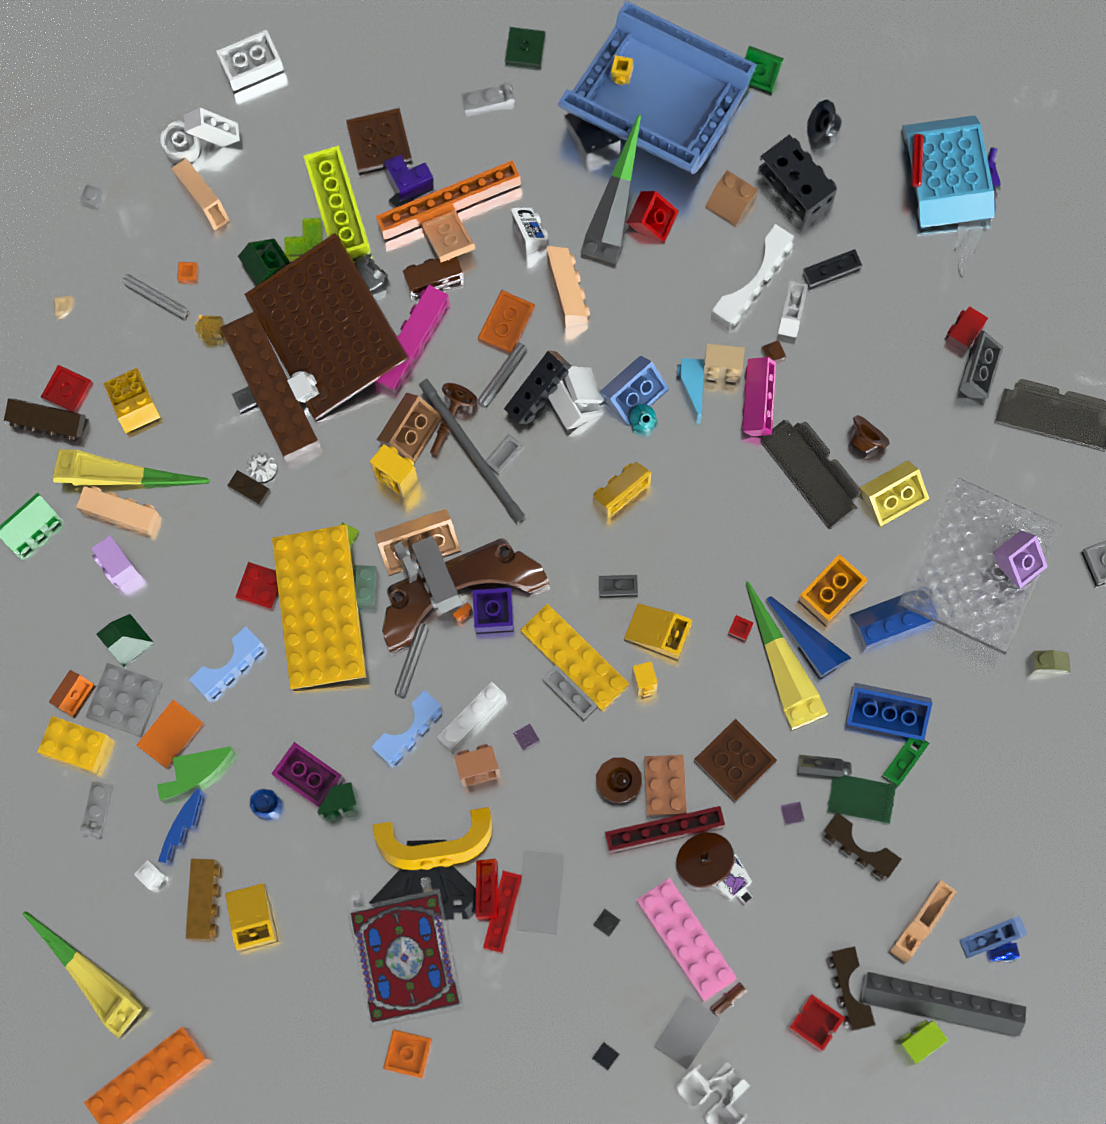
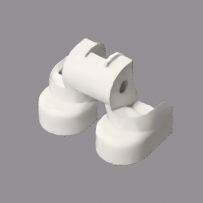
M728 1062L708 1081L698 1071L701 1068L700 1064L694 1067L676 1085L677 1092L683 1100L695 1108L699 1107L709 1097L710 1093L714 1091L722 1097L719 1103L714 1105L705 1114L704 1118L707 1124H742L748 1113L740 1115L731 1106L750 1085L745 1081L744 1077L740 1080L733 1072L735 1068Z

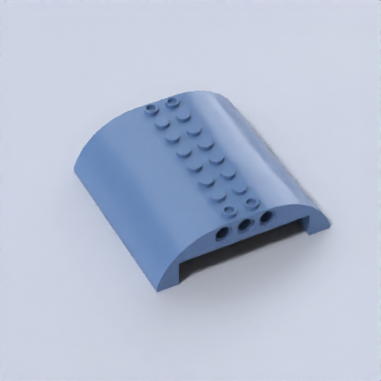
M626 1L618 12L614 30L573 91L569 89L565 91L558 102V106L627 141L635 120L640 114L641 120L636 146L691 174H695L706 161L733 117L757 64ZM615 55L633 59V71L629 85H618L611 81V70Z

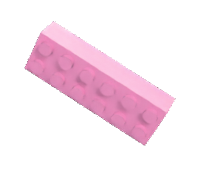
M670 878L636 900L703 1002L737 979Z

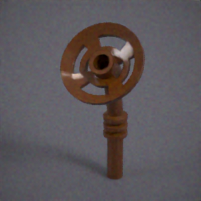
M445 383L442 387L443 393L451 400L449 411L453 416L458 406H474L478 401L472 391L461 385ZM445 420L440 423L439 430H437L438 435L430 450V453L433 455H437L444 437H447V433H449L450 427Z

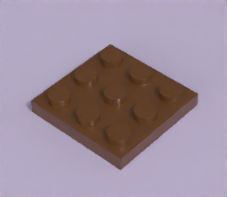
M400 108L346 120L358 173L384 167V161L401 155L405 162L412 161Z
M735 719L694 761L736 802L777 762V759Z

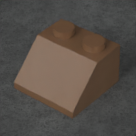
M727 170L715 186L705 207L734 226H737L757 198L758 189Z

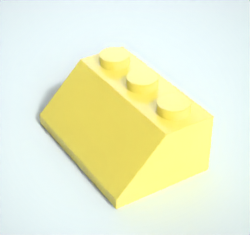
M909 460L859 487L865 504L879 526L888 523L929 499L919 469Z

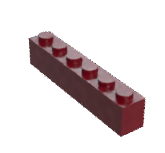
M721 806L606 831L604 835L610 854L724 828L725 822Z

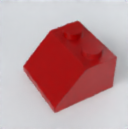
M641 191L626 223L640 234L660 242H665L679 210L657 191Z

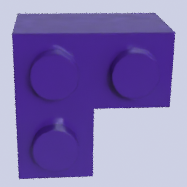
M401 155L384 161L385 174L400 201L434 188L433 175L426 162L408 169Z

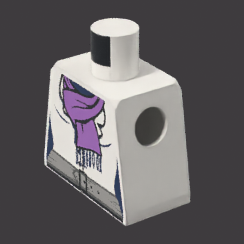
M735 854L734 866L730 874L722 882L712 887L729 901L737 896L743 904H746L753 898L746 889L752 881Z

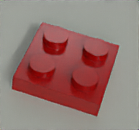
M248 562L235 598L273 610L278 596L276 570Z

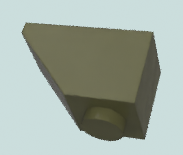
M1044 650L1033 651L1029 655L1031 674L1071 672L1069 653Z

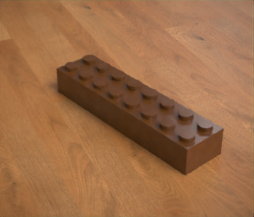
M255 312L220 327L286 463L319 448L318 439L287 381L288 378Z

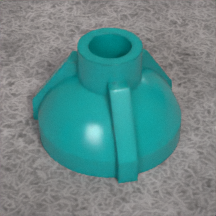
M637 404L630 413V422L634 430L647 431L658 421L654 409L645 404ZM645 415L648 416L647 422L642 420Z

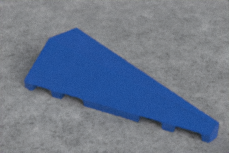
M772 596L766 598V602L797 647H800L820 678L851 660L848 654Z

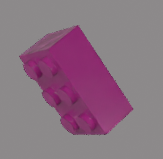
M295 742L271 773L273 777L317 808H320L330 789L340 785L344 779L340 773Z

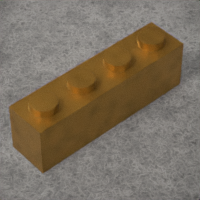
M191 859L185 937L188 940L212 941L213 936H216V924L213 923L214 916H217L218 912L215 896L219 894V884H216V877L220 876V864H217L218 861L215 859Z

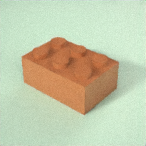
M488 744L476 747L477 750L475 751L463 750L458 752L457 756H454L463 787L501 777L493 746L488 747Z
M684 755L644 756L647 818L673 817L686 814Z

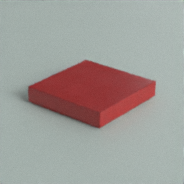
M58 365L40 397L62 409L76 413L92 384V380Z

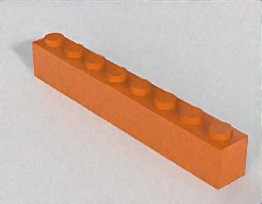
M513 160L376 215L377 224L384 240L418 227L423 222L454 210L457 211L521 185L520 175Z

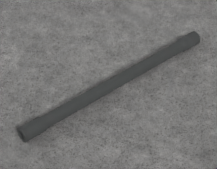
M428 379L420 382L419 387L427 398L431 400L505 504L506 509L515 522L522 520L525 514L517 503L513 501L437 394L433 385Z

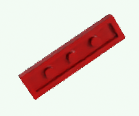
M507 871L502 872L497 891V918H490L483 949L503 953L522 875Z

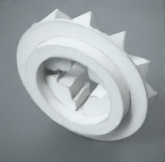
M258 452L255 455H251V458L247 461L246 471L249 477L257 482H266L276 473V462L268 453ZM257 462L261 464L266 463L264 465L266 473L261 469L256 470L258 469Z

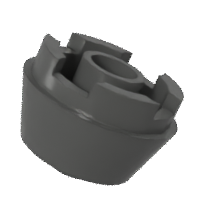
M366 254L356 259L355 265L370 291L385 284L384 280L388 275L375 264L373 259Z

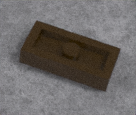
M238 470L227 485L228 488L259 506L270 492L268 487Z

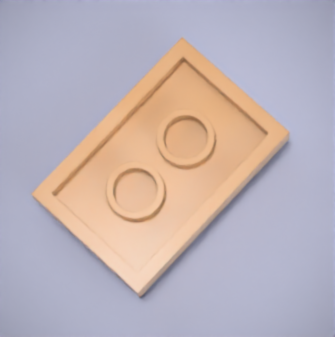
M455 210L421 223L422 229L440 262L475 249L474 242Z

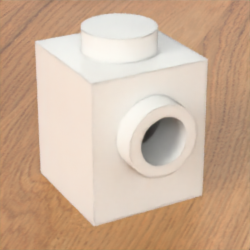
M299 371L294 373L291 379L287 380L296 399L304 403L319 394L315 386L317 382L312 374Z
M149 860L134 873L150 890L159 887L163 882L162 879L165 877Z

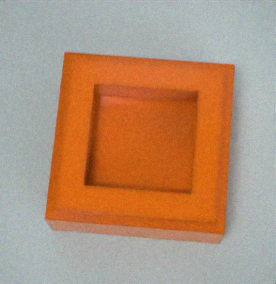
M178 262V282H197V262Z
M467 602L453 613L457 623H460L472 613L471 605Z

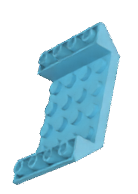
M976 115L902 125L905 144H908L911 166L913 135H923L922 184L920 187H916L920 228L994 218V190L981 123Z

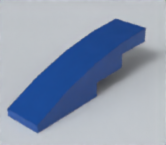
M201 789L195 790L174 820L164 841L158 862L169 865L173 847H182L186 829L194 830L204 793Z

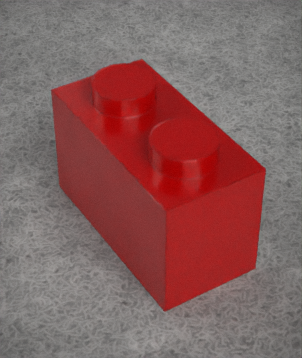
M971 306L966 311H961L957 317L959 322L956 326L952 324L947 332L949 335L947 342L964 353L967 352L988 320V317Z

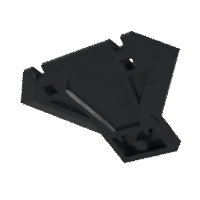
M447 840L407 841V846H418ZM452 865L448 867H433L428 870L400 869L369 903L375 908L437 894L442 914L441 919H454V913H462V919H469L476 912V888ZM454 900H461L462 905H454ZM410 906L403 908L394 907L389 909L388 911L380 913L381 915H383L386 913H390L393 910L409 909L410 911L418 910L419 912H426L427 915H432L433 919H435V916L437 915L434 914L433 910H425L422 907H417L413 909Z

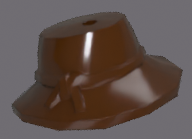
M859 415L853 417L855 428L850 440L857 448L868 453L878 446L885 448L889 446V439L864 417Z
M625 757L611 758L603 763L596 773V786L602 797L613 803L627 802L637 796L642 786V773L635 762Z

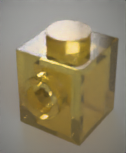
M199 315V322L195 324V331L200 339L206 342L223 340V332L220 327L224 326V320L222 316Z

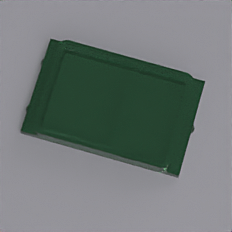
M848 775L842 777L833 776L827 812L834 814L838 812L844 816L890 824L896 785Z

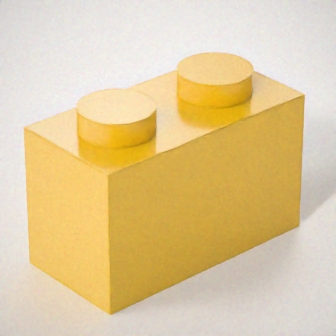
M652 661L633 666L632 675L638 695L643 694V697L654 694V691L657 690L658 682Z

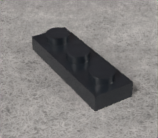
M853 249L803 269V273L809 286L813 287L862 268V263L856 250Z

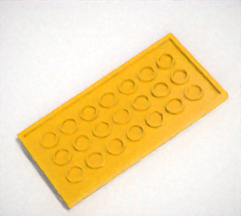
M347 525L273 537L272 544L290 689L366 677Z

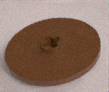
M711 832L700 833L688 839L681 846L677 854L676 866L681 878L689 885L699 888L711 887L722 882L730 874L734 866L735 854L730 842L722 835ZM703 858H705V859L708 858L709 861H707V862H706V861H702V859H703Z

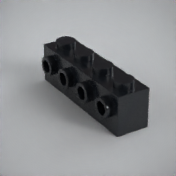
M548 350L504 407V410L519 424L530 423L535 418V413L538 409L546 404L548 396L556 391L558 383L568 375L571 365L557 351Z

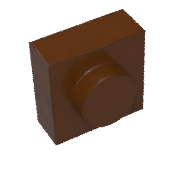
M779 340L761 347L764 357H769L775 362L786 359Z

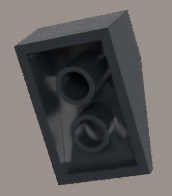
M571 113L564 115L587 163L620 149L621 140L619 137Z

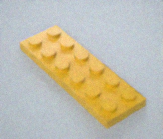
M548 603L520 629V632L596 703L602 712L629 686L630 683Z

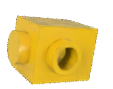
M615 55L611 70V81L618 85H629L633 71V59Z

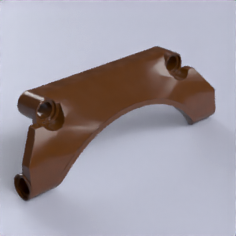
M502 538L445 562L456 590L481 583H501L532 593L550 585L540 563L521 551L514 553L509 542ZM507 546L506 551L499 552L500 547ZM417 574V580L409 583L406 578L390 585L387 589V595L392 605L386 608L382 632L390 653L411 644L419 623L433 607L430 601V597H433L432 593L427 592L423 584L426 582V579L421 578L420 574ZM397 591L401 592V595L399 597H392L393 593Z

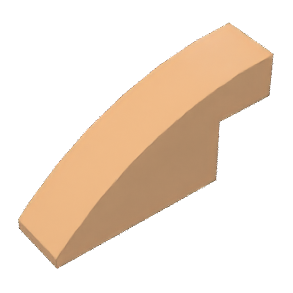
M940 880L890 952L907 963L923 940L931 933L957 891Z

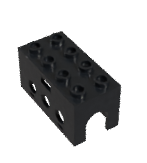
M790 134L760 156V160H764V163L758 167V171L804 224L834 202L837 191L835 182L826 177L822 167L813 162L812 156L807 151L805 152L801 148L800 142L796 138H792ZM774 174H776L780 180H777L774 177ZM786 187L790 190L792 194H789L786 191ZM798 201L803 205V207H800L798 205Z

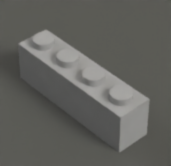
M430 536L412 544L414 552L411 555L416 563L420 565L418 572L421 578L426 579V582L423 584L427 592L432 593L433 597H430V601L433 607H438L442 614L462 605V601L434 537Z

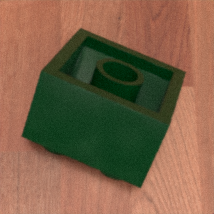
M275 238L249 242L237 256L256 285L291 263Z

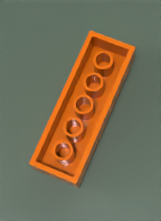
M182 1026L83 1103L98 1124H127L207 1062L209 1058L188 1029Z

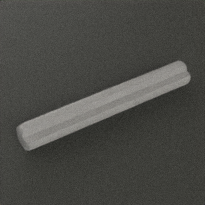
M126 274L123 278L125 285L180 317L184 318L188 314V309L135 277Z
M519 342L478 398L480 404L483 406L488 405L527 350L524 344Z
M419 623L394 691L397 696H405L428 630V626L423 623Z

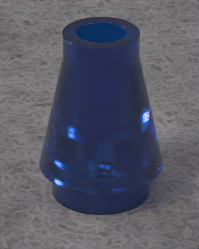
M1010 941L989 950L992 962L1016 961L1015 959L1020 958L1016 942L1011 943Z

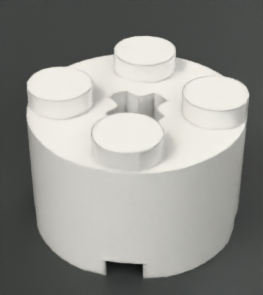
M184 121L170 123L161 133V145L172 163L178 164L186 158L189 162H192L198 158L201 149L200 140L198 137L185 132Z

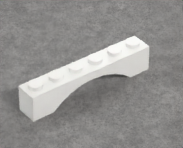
M775 224L764 240V260L757 275L742 289L722 296L713 308L711 317L728 329L733 324L737 325L742 317L740 315L741 312L748 310L752 303L750 301L752 297L759 295L763 288L761 286L763 282L769 281L773 275L771 271L775 266L777 268L780 266L784 259L782 256L785 252L789 253L793 248L794 236Z

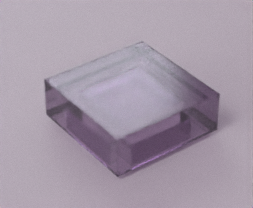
M531 724L513 733L522 750L540 741Z
M800 802L781 805L785 825L805 821Z

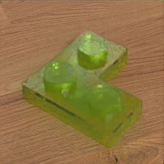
M321 218L302 219L303 236L284 237L285 257L301 256L322 242Z

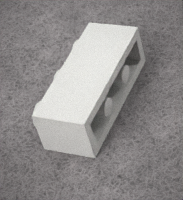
M202 108L184 114L186 133L221 147L239 141L238 123Z

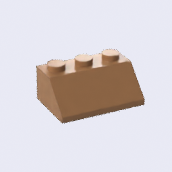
M405 393L376 440L387 447L393 446L398 450V455L402 458L408 457L415 462L441 421L442 416L420 396Z

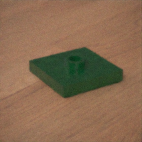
M510 27L505 63L541 67L546 31Z

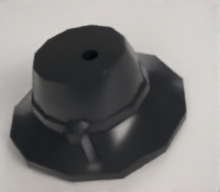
M826 99L818 102L808 118L807 132L809 138L814 142L822 140L825 136H835L841 128V117L836 114L835 105L830 100Z

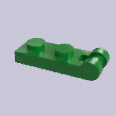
M909 738L882 776L899 787L930 743L926 740ZM913 743L919 747L917 751L910 747Z

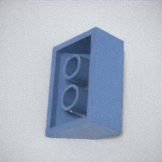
M640 355L599 393L607 405L625 424L629 425L631 423L630 413L637 404L641 403L650 406L669 387L652 361Z

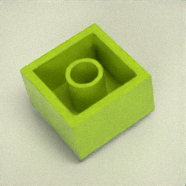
M925 1020L914 1027L916 1029L915 1032H907L898 1039L900 1043L896 1046L910 1065H916L949 1040L934 1020L929 1022Z

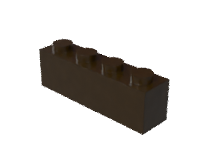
M8 398L4 421L10 422V426L21 427V425L28 426L27 430L39 432V429L46 430L45 434L57 436V433L64 434L63 438L75 440V437H82L86 415Z

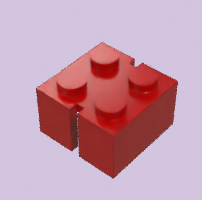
M811 994L800 1009L803 1013H797L787 1029L822 1052L833 1037L828 1033H836L845 1017Z

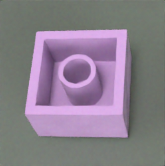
M111 535L91 548L94 552L92 555L93 559L101 569H104L103 573L112 584L117 583L121 587L139 574Z

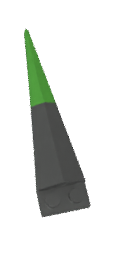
M640 114L635 120L588 227L580 252L614 264L617 263L622 247L630 183L641 120Z

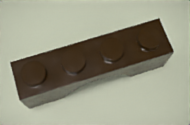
M836 812L823 830V838L832 845L835 843L840 846L839 850L845 855L855 857L857 859L856 862L863 868L869 867L873 870L872 874L878 879L882 880L884 878L887 880L902 859L886 847L877 852H868L858 847L852 836L853 823Z
M855 946L830 952L828 963L830 969L834 968L835 976L833 977L835 988H839L841 995L838 996L840 1008H844L845 1028H849L851 1032L875 1026L871 1006L858 1002L852 996L849 989L850 976L860 966Z

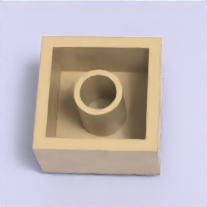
M707 344L703 377H707L709 380H718L719 378L726 379L728 382L740 381L743 371L745 347Z

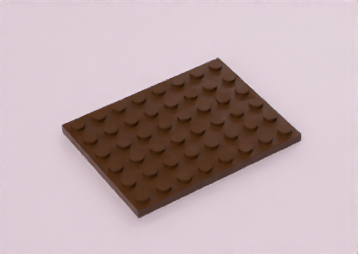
M337 233L332 234L244 294L291 378L294 373L304 371L314 376L317 382L315 386L319 394L305 402L314 419H319L410 359Z

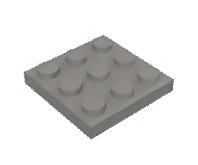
M107 663L85 717L141 737L162 682Z

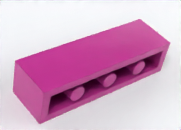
M769 357L748 359L745 369L747 377L744 386L743 432L750 436L772 435L776 362Z

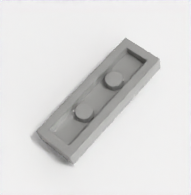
M557 665L542 678L583 720L597 707V704Z

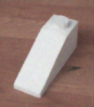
M794 281L789 282L778 334L797 337L808 284Z

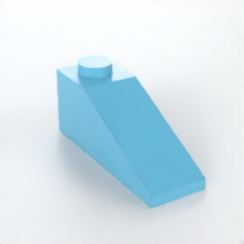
M682 358L681 364H677V376H680V383L696 418L701 419L704 359Z

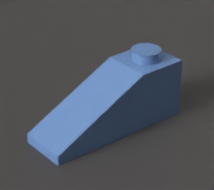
M1018 916L960 939L967 958H970L1028 934L1021 917Z

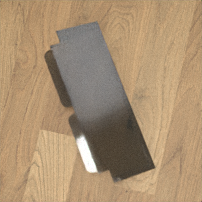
M1020 379L1016 382L1013 390L1004 388L1002 391L994 422L1106 450L1105 400L1072 391H1067L1065 395L1059 394V389L1056 387L1025 379Z
M782 420L772 429V435H765L761 438L762 442L830 528L858 509L852 501L858 497L857 494L860 492L859 486L838 460L832 459L830 461L828 458L830 450L809 423L802 422L792 426L788 420Z

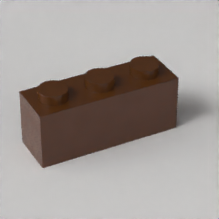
M457 256L444 262H440L439 258L428 259L422 264L410 265L403 270L411 296L420 294L428 285L438 288L464 279Z

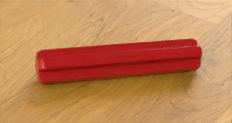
M914 134L911 185L913 187H920L922 184L923 135Z

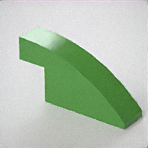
M229 746L173 757L176 781L157 784L159 799L162 802L170 801L200 788L226 765L234 754V749Z

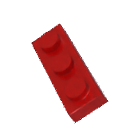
M496 859L476 861V918L478 920L497 918L498 861Z

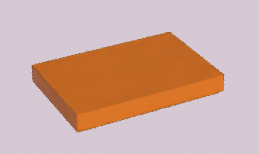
M501 290L478 336V340L511 354L535 308V304Z
M172 700L136 746L168 769L173 763V757H178L204 723L175 700Z

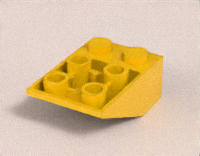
M138 368L103 383L125 433L160 418Z
M638 603L624 639L678 660L693 620L670 611Z
M264 883L225 893L231 932L237 951L278 941Z

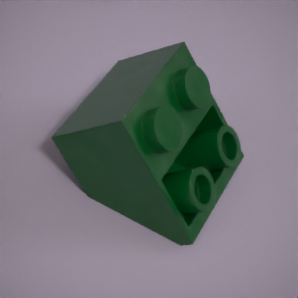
M352 782L334 786L330 789L317 811L322 820L326 819V822L338 819L337 816L345 814V817L357 814L356 811L360 810V806Z

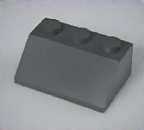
M981 330L975 338L965 374L961 381L960 391L969 398H989L1002 354L1003 346L986 331Z

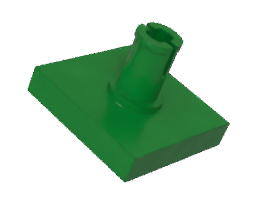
M749 45L745 59L757 64L749 84L772 93L784 58Z

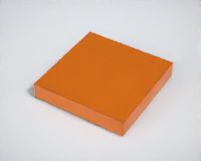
M393 1029L383 1069L423 1078L432 1038Z

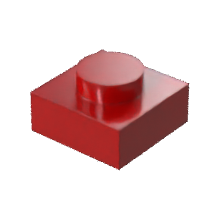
M736 615L728 634L746 641L754 622Z

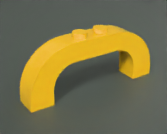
M490 807L470 810L471 827L463 837L457 840L418 846H406L399 843L395 839L392 822L372 824L377 849L389 864L406 870H428L433 867H448L452 864L468 861L480 854L491 838L492 820Z

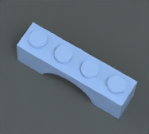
M246 626L231 639L234 653L228 664L218 669L202 666L189 678V681L207 699L214 697L224 683L228 684L238 670L241 671L248 665L247 661L252 657H257L262 652L261 648L264 645Z
M425 690L411 704L414 710L412 726L406 732L399 735L384 733L371 747L389 765L392 763L396 764L403 756L401 753L406 748L410 749L416 742L414 739L419 734L423 735L427 731L431 720H437L442 714V705Z

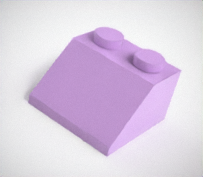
M1021 530L993 552L999 568L1018 588L1023 587L1048 567L1037 536Z

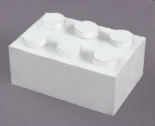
M267 30L216 51L233 91L283 70L281 60Z

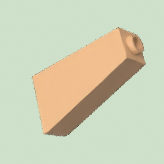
M187 158L171 168L179 183L214 231L230 221L220 200Z

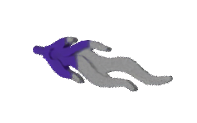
M991 147L988 155V164L995 195L999 196L1001 183L996 170V162H994L998 149ZM992 218L986 219L985 229L988 228ZM982 219L958 222V242L954 248L955 250H958L963 244L965 228L968 225L970 230L967 246L963 250L958 262L961 277L964 276L965 261L979 245Z

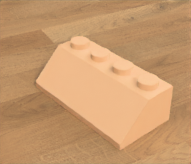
M546 247L547 263L565 327L569 328L587 323V316H590L588 305L583 303L585 294L583 288H579L578 282H580L579 273L574 271V255L569 253L568 248Z
M447 508L374 533L388 575L403 570L394 550V545L402 542L403 547L407 546L411 554L414 552L412 544L433 536L442 557L461 551Z

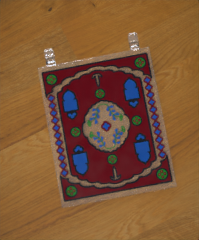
M428 877L421 878L423 892L368 905H363L361 893L352 894L354 908L347 909L370 1028L463 1008L440 889L432 890L431 880Z

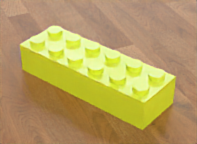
M339 146L304 155L303 157L327 237L337 233L352 259L361 257L363 254H371Z

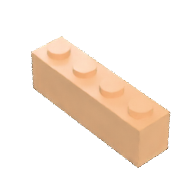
M84 486L76 506L79 512L151 535L159 515L154 506L146 503L139 505L134 499L126 498L124 500L119 498V495L116 493L108 492L106 494L101 492L102 490L98 487L91 486L88 488Z

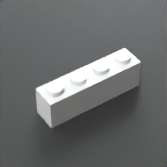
M491 681L437 736L438 741L449 752L453 753L506 699V694Z

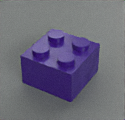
M511 588L472 590L475 633L514 630Z

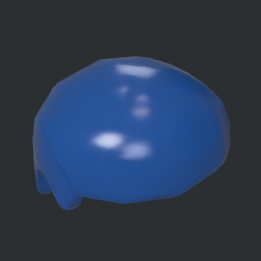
M260 789L255 791L250 797L249 806L257 817L268 818L278 811L280 798L271 789Z

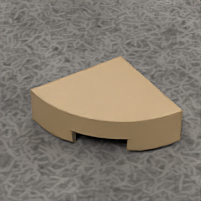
M73 296L54 297V314L56 317L66 314L71 309L74 301Z

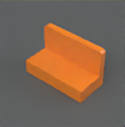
M69 670L49 700V703L73 717L94 684L76 672Z

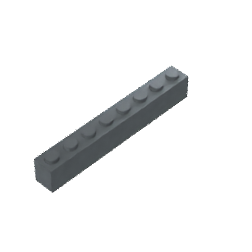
M867 972L862 988L861 1002L1020 1037L1026 1023V1006Z

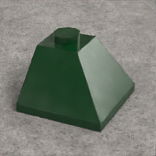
M131 614L110 622L96 634L123 667L154 644Z

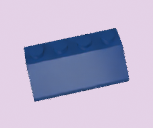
M922 588L850 614L864 650L933 625L939 619L932 601Z
M854 682L847 725L925 740L932 708V699Z

